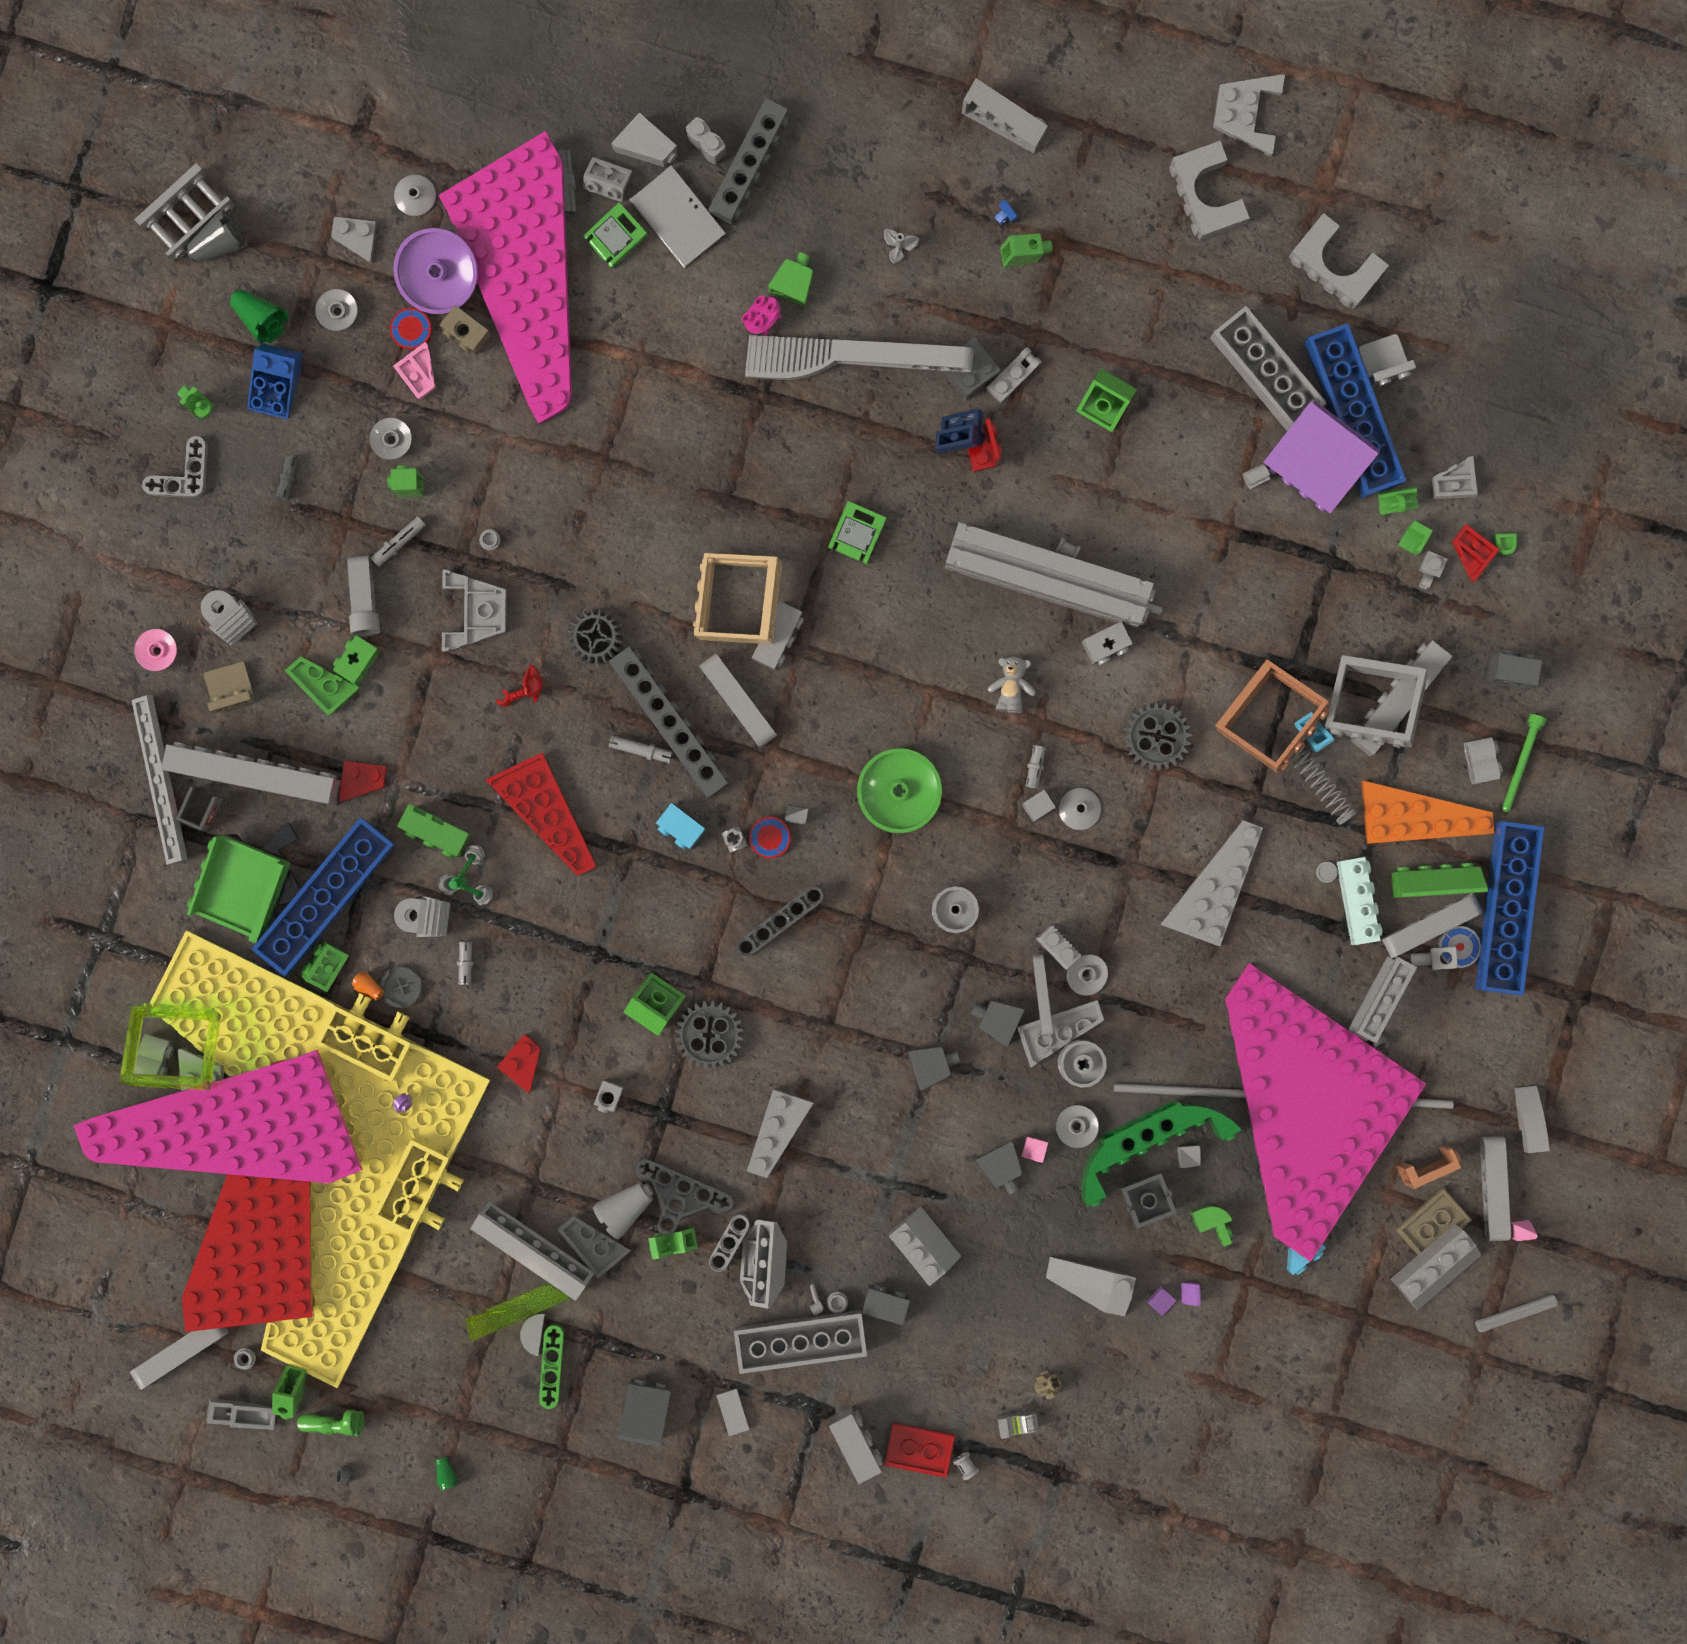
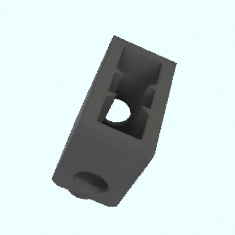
M990 1000L987 1008L975 1003L970 1014L981 1019L978 1028L1008 1047L1024 1010Z
M942 1046L908 1051L920 1090H924L951 1076L948 1066L960 1063L957 1051L944 1054Z
M1011 1140L975 1158L996 1188L1004 1184L1009 1195L1020 1190L1015 1178L1021 1176L1022 1171Z

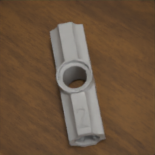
M740 826L722 833L730 853L748 846Z

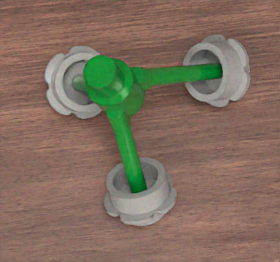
M471 845V847L468 846L465 850L467 863L458 876L443 875L438 886L440 891H443L446 895H452L453 892L459 889L473 893V898L479 905H486L493 898L492 888L487 885H480L474 889L467 885V880L464 877L471 864H479L485 857L482 847Z

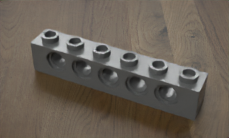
M765 98L709 207V213L712 216L730 225L735 220H739L743 211L741 209L743 203H747L751 197L752 191L750 189L753 184L758 183L762 174L760 172L762 166L768 164L771 157L769 153L772 147H776L779 143L781 129H786L790 117H788L787 108ZM767 123H773L775 127L773 129L768 130L764 127V125ZM758 141H763L765 143V146L762 148H757L755 146V143ZM753 159L756 161V164L754 166H747L745 162ZM738 178H745L747 180L743 185L736 183ZM729 196L737 198L734 203H728L726 199Z

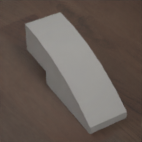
M1537 1086L1516 1087L1515 1097L1519 1130L1522 1131L1524 1152L1550 1151L1546 1122Z
M209 1398L206 1420L208 1424L274 1430L276 1414L272 1413V1407L266 1405Z

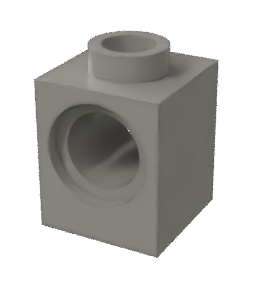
M603 1080L594 1105L598 1106L597 1110L607 1114L610 1111L614 1112L624 1087L611 1081ZM605 1092L613 1094L614 1101L612 1103H606L603 1100Z

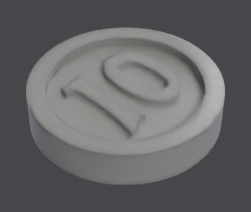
M1322 862L1316 868V876L1321 882L1329 883L1337 877V868L1331 862Z

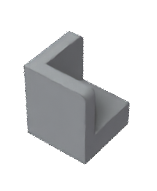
M1045 790L1022 803L1032 822L1055 808Z

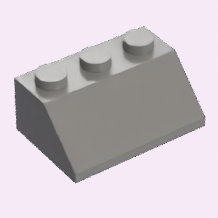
M919 1207L888 1233L891 1240L929 1286L943 1276L961 1257L922 1207Z

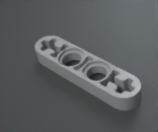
M1043 954L1032 955L1042 1036L1053 1035Z

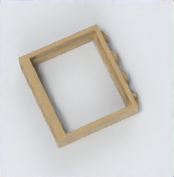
M704 553L702 564H700L701 580L698 581L697 585L699 599L695 603L697 616L696 621L693 622L694 636L699 640L773 644L782 561L778 557ZM715 565L768 567L760 635L707 632Z

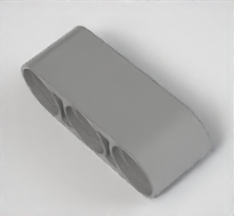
M737 1213L732 1217L712 1252L709 1265L714 1271L721 1272L725 1270L748 1231L750 1219L746 1214ZM736 1219H744L746 1226L743 1229L737 1228L734 1224ZM732 1237L736 1244L733 1247H727L724 1244V1239ZM715 1256H722L725 1260L724 1265H715L713 1262Z

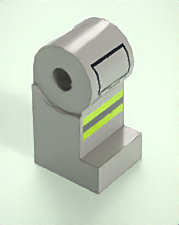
M1034 1411L997 1416L1001 1439L1039 1430L1037 1413Z

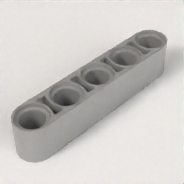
M716 653L699 665L759 748L777 736Z
M1471 893L1383 937L1382 941L1390 957L1394 958L1482 914L1483 910L1475 894Z
M1504 1136L1481 1137L1480 1155L1485 1237L1487 1241H1509L1511 1239L1506 1141Z
M225 1327L192 1331L130 1371V1374L140 1390H142L228 1334L229 1330Z

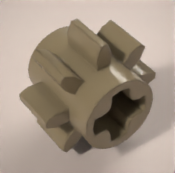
M1046 1371L1036 1377L1035 1390L1040 1397L1046 1396L1048 1400L1060 1393L1061 1381L1056 1374L1050 1375V1372Z

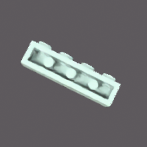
M1365 857L1336 862L1351 945L1381 941L1382 927L1380 923H1377L1376 918L1379 911L1377 903L1373 902L1372 894H1375L1373 882L1369 880V873H1371L1369 861H1366Z

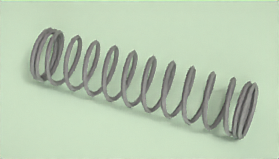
M1309 750L1299 755L1295 754L1290 759L1291 761L1307 753V755L1298 764L1295 765V768H1298L1306 762L1312 760L1311 763L1300 772V775L1317 767L1316 770L1305 779V782L1323 773L1310 786V788H1313L1318 784L1328 780L1315 793V795H1318L1326 789L1334 786L1321 799L1320 802H1323L1329 797L1339 793L1326 806V808H1329L1337 802L1345 799L1331 813V815H1334L1340 810L1350 806L1336 820L1338 825L1343 824L1352 816H1354L1357 813L1356 809H1352L1351 811H1349L1352 807V804H1347L1341 807L1346 802L1347 797H1343L1335 801L1341 795L1342 791L1339 790L1330 794L1336 788L1337 784H1332L1324 788L1331 781V777H1327L1319 781L1326 774V771L1323 770L1315 774L1321 766V764H1316L1310 767L1312 763L1315 761L1316 757H1312L1304 761L1310 754Z

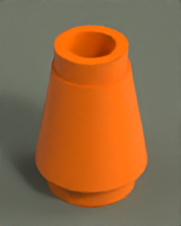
M360 972L352 981L354 990L376 1001L384 994V990L368 973Z

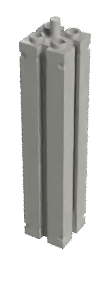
M958 522L944 569L956 571L959 574L1116 623L1122 621L1123 624L1135 629L1140 624L1143 625L1146 622L1149 612L1157 615L1161 614L1162 607L1150 604L1155 594V590L1152 589L1154 584L1152 582L1142 581L1136 577L973 526L969 527Z

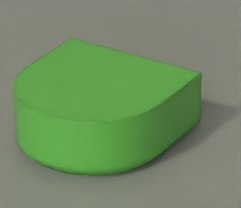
M1517 533L1494 535V546L1500 549L1498 551L1499 554L1509 555L1516 550Z

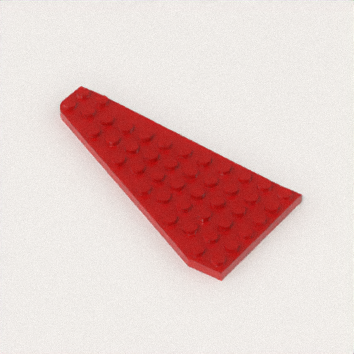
M287 1060L276 1061V1062L272 1063L271 1065L276 1064V1063H280V1062H283V1061H287ZM227 1174L182 1296L185 1332L314 1316L311 1287L310 1181Z

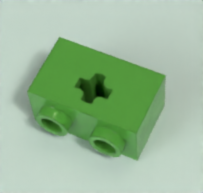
M355 635L354 638L351 637L346 643L344 654L336 658L333 664L335 666L333 671L358 686L381 651ZM353 656L359 659L358 663L353 662L351 658Z

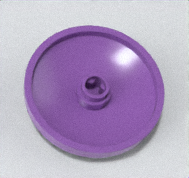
M427 228L413 233L400 245L394 259L393 272L398 290L408 303L426 313L443 314L450 312L454 305L458 308L461 307L472 296L478 282V263L472 248L461 236L447 229Z

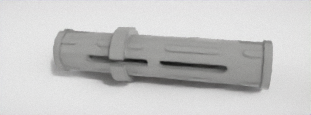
M417 516L389 542H384V546L370 558L380 567L392 555L396 556L398 554L397 551L426 525Z
M612 735L610 741L613 742L609 743V748L647 757V760L655 759L668 764L671 763L672 750L658 748L655 744L647 745Z

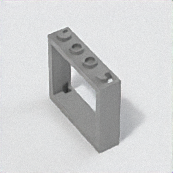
M1342 655L1329 707L1330 713L1325 724L1326 730L1338 738H1341L1343 735L1349 736L1355 741L1366 739L1372 740L1373 743L1378 745L1389 743L1397 748H1400V746L1412 747L1428 679L1427 669ZM1346 671L1417 682L1405 734L1335 722Z

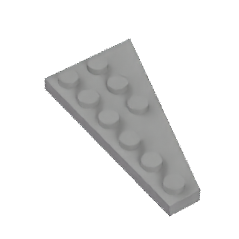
M1244 820L1241 821L1160 925L1220 947L1263 827Z

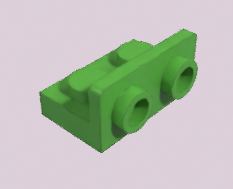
M322 940L320 944L318 943L315 946L310 962H306L303 966L302 977L306 982L328 992L349 955L330 945L327 941Z

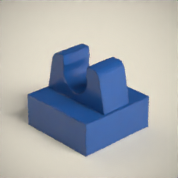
M1005 199L998 204L1002 210L995 215V219L1000 225L1008 220L1014 224L1020 219Z

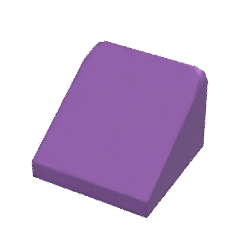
M1197 1282L1181 1283L1183 1304L1201 1305V1290Z
M1160 1286L1146 1302L1163 1316L1176 1300Z

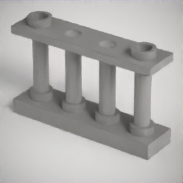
M197 163L134 219L145 232L148 229H152L170 248L166 254L173 261L182 258L186 254L187 244L219 211L225 209V214L231 213L235 206L228 196L222 201L205 183L204 178L207 175ZM198 186L216 205L208 214L189 196V191L194 187ZM178 201H183L201 220L192 229L173 210V206ZM163 215H168L185 233L177 243L158 224V220Z
M1386 957L1348 1031L1365 1041L1369 1039L1377 1043L1417 967L1399 957H1396L1395 960Z

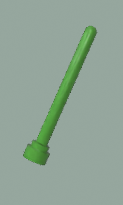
M1530 714L1528 727L1530 729L1502 807L1504 812L1511 810L1537 732L1545 726L1547 720L1545 717L1536 714Z

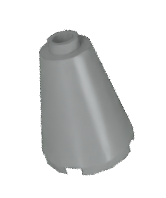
M640 1182L598 1201L593 1206V1210L601 1224L604 1222L608 1226L606 1231L614 1238L619 1239L623 1237L651 1203L654 1192L647 1183L644 1185Z

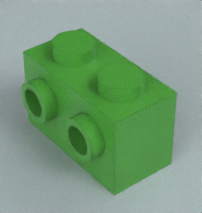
M401 465L397 466V469H391V475L387 477L388 488H391V491L398 498L424 497L423 475L416 468L409 469V466Z

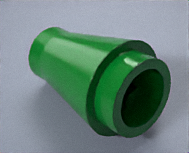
M448 1457L435 1460L437 1486L440 1487V1491L457 1486L456 1480L458 1479L448 1461Z

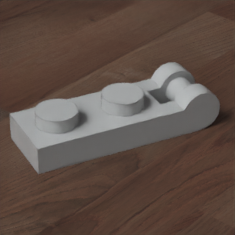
M1028 347L986 387V390L1000 404L1042 363L1038 357L1035 358L1031 354L1032 351ZM1024 360L1030 364L1027 368L1021 364Z

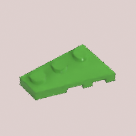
M301 656L285 670L328 717L360 690V687L326 671Z

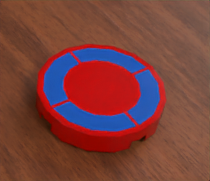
M406 308L397 312L392 318L390 334L394 342L402 349L415 350L424 342L428 343L431 339L432 323L421 310Z
M764 817L752 826L749 832V842L752 849L759 856L776 858L788 850L791 843V833L788 826L782 820L776 817Z

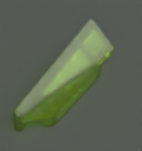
M544 1284L487 1308V1313L465 1319L470 1341L472 1342L561 1303L570 1297L562 1291Z

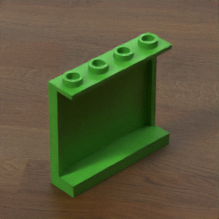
M224 834L214 836L208 844V855L202 861L201 875L195 881L194 888L196 890L188 901L187 907L189 910L187 915L197 914L249 936L248 941L256 944L268 929L291 863Z

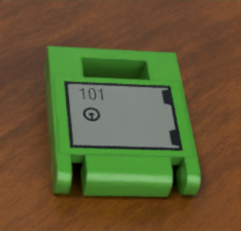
M619 202L583 238L586 241L592 238L589 241L590 246L605 262L613 258L608 263V266L612 269L639 245L648 234ZM625 216L636 227L631 234L620 222Z
M848 501L828 548L833 549L835 542L839 543L836 549L837 552L857 561L860 560L863 553L866 555L863 563L867 564L887 518ZM856 510L875 517L873 524L870 525L854 518Z

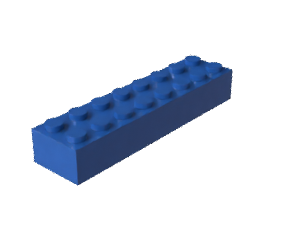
M1347 323L1308 337L1304 345L1328 410L1380 449L1379 454L1355 482L1361 499L1401 486L1406 482V478L1349 324Z
M360 817L251 950L283 976H289L397 844L368 820Z
M1505 821L1495 823L1475 990L1524 996L1544 827Z

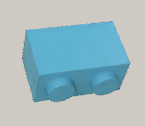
M672 803L656 822L660 826L657 830L666 837L669 834L675 837L674 843L683 850L686 847L692 849L706 830Z

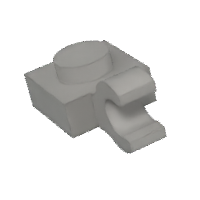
M1427 551L1419 568V572L1424 573L1418 587L1424 590L1430 588L1433 578H1440L1448 559Z

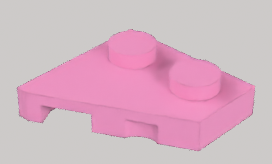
M426 342L393 366L419 401L436 389L429 346Z

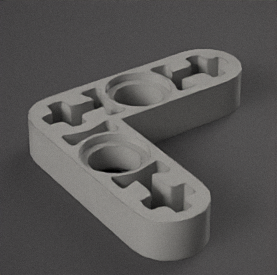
M193 436L187 441L185 477L148 476L143 480V490L151 496L201 497L206 489L207 442L199 436ZM197 441L202 445V448H198L197 453L202 458L191 457V455L196 456V450L192 446L196 445ZM198 461L201 463V470L194 473L191 471V464ZM190 476L201 477V479L196 478V485L200 488L196 489L195 493L190 489V486H194V479L190 478ZM154 481L158 485H163V489L161 487H154L152 491L148 485ZM173 481L179 483V489L176 492H170L168 488L169 484Z

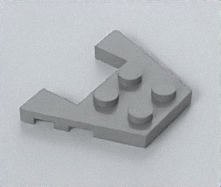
M1281 74L1220 84L1213 128L1236 140L1239 139L1247 143L1248 146L1254 149L1257 148L1265 152L1264 154L1267 156H1272L1276 136L1254 132L1260 93L1281 96L1285 75Z
M443 570L442 588L444 590H465L464 632H442V652H449L506 633L507 590L449 570Z

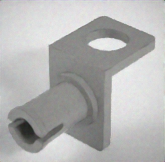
M1456 947L1431 948L1429 953H1411V962L1414 966L1431 965L1433 970L1457 968ZM1443 952H1449L1452 955V962L1450 964H1443L1440 961V956Z

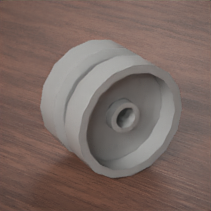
M954 886L946 888L937 894L933 900L931 912L933 920L938 927L946 932L959 933L968 930L974 925L978 918L979 906L972 892L963 887ZM953 906L959 907L957 914L952 913L951 908Z
M1074 1040L1062 1048L1057 1059L1058 1070L1061 1076L1071 1085L1080 1088L1091 1087L1098 1083L1104 1076L1107 1068L1106 1057L1102 1049L1086 1040ZM1078 1060H1084L1085 1065L1079 1067L1080 1065L1077 1064Z

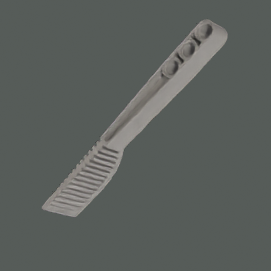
M749 335L745 377L773 380L802 379L819 374L837 363L972 372L974 349L944 345Z

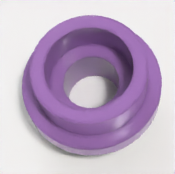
M405 1093L400 1094L393 1102L395 1111L397 1113L407 1112L413 1104V1097Z

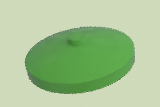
M896 748L879 753L866 764L858 780L857 796L861 810L875 826L892 833H907L921 828L935 815L941 801L942 785L936 768L926 757L913 750Z

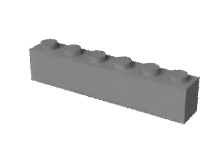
M1433 640L1427 644L1424 642L1416 651L1418 653L1417 657L1414 660L1410 659L1405 664L1407 666L1427 669L1428 679L1425 690L1452 657ZM1394 678L1390 683L1392 688L1388 693L1386 691L1383 692L1377 700L1379 702L1378 706L1375 709L1371 708L1364 716L1366 721L1362 726L1393 731L1411 709L1417 682ZM1350 739L1353 744L1368 756L1374 755L1381 746L1373 743L1372 740L1363 739V741H1355Z
M490 1201L479 1213L470 1228L575 1301L594 1275L593 1271Z

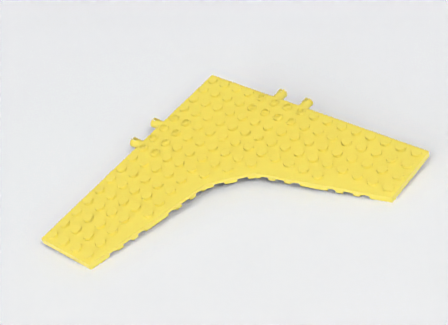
M186 931L148 1007L167 1024L175 1028L181 1036L189 1040L195 1048L203 1052L209 1060L223 1065L224 1072L229 1077L270 1066L276 1061L297 1058L311 1051L319 1050L363 1168L362 1171L332 1183L310 1182L311 1287L314 1316L268 1322L261 1351L291 1366L306 1369L307 1374L338 1388L419 1224L424 1222L440 1230L445 1220L444 1217L428 1211V1206L438 1186L442 1183L458 1192L461 1188L460 1185L464 1182V1179L448 1173L447 1167L486 1091L490 1079L403 1037L401 1033L410 1018L408 1015H404V1013L397 1011L391 1027L385 1028L365 1018L363 1015L372 998L362 993H359L353 1008L348 1010L211 941ZM402 1093L411 1095L413 1097L411 1108L405 1113H397L393 1106L395 1099Z

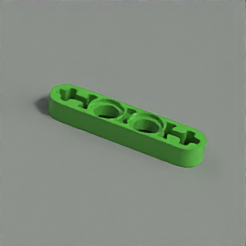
M558 1324L548 1326L544 1333L539 1402L545 1409L554 1408L560 1398L564 1329ZM553 1329L560 1333V1336H557L555 1344H560V1347L555 1345L547 1346V1343H552V1336L549 1333ZM550 1350L557 1351L559 1355L558 1360L553 1362L548 1360L547 1352ZM552 1371L556 1373L557 1380L554 1383L546 1381L545 1374ZM556 1387V1390L552 1389L551 1397L555 1398V1400L548 1404L544 1397L548 1395L549 1388Z

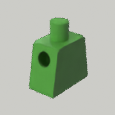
M1040 234L1009 236L1000 247L1003 267L1009 268L1038 262L1044 254L1052 253L1051 240L1042 241Z
M799 252L795 262L785 259L769 283L768 292L805 307L813 279V270L807 267L810 257Z
M286 1365L272 1394V1413L280 1415L283 1419H291L295 1416L304 1395L306 1369ZM290 1384H295L294 1386L292 1385V1391H291V1390L289 1389V1385H290Z

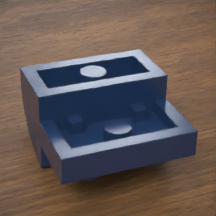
M980 409L942 417L941 431H936L935 450L939 454H946L983 445L985 441V434L982 432L983 412Z

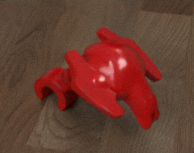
M529 664L530 669L526 670L522 682L524 688L511 693L502 690L501 692L505 694V699L503 701L496 699V703L502 707H508L512 701L524 696H534L533 701L537 702L543 688L542 677H540L538 669Z

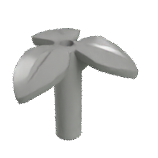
M892 229L884 230V239L887 245L895 246L889 252V258L893 264L901 262L904 258L902 248L911 251L918 245L920 240L913 235L904 238L902 233H897Z

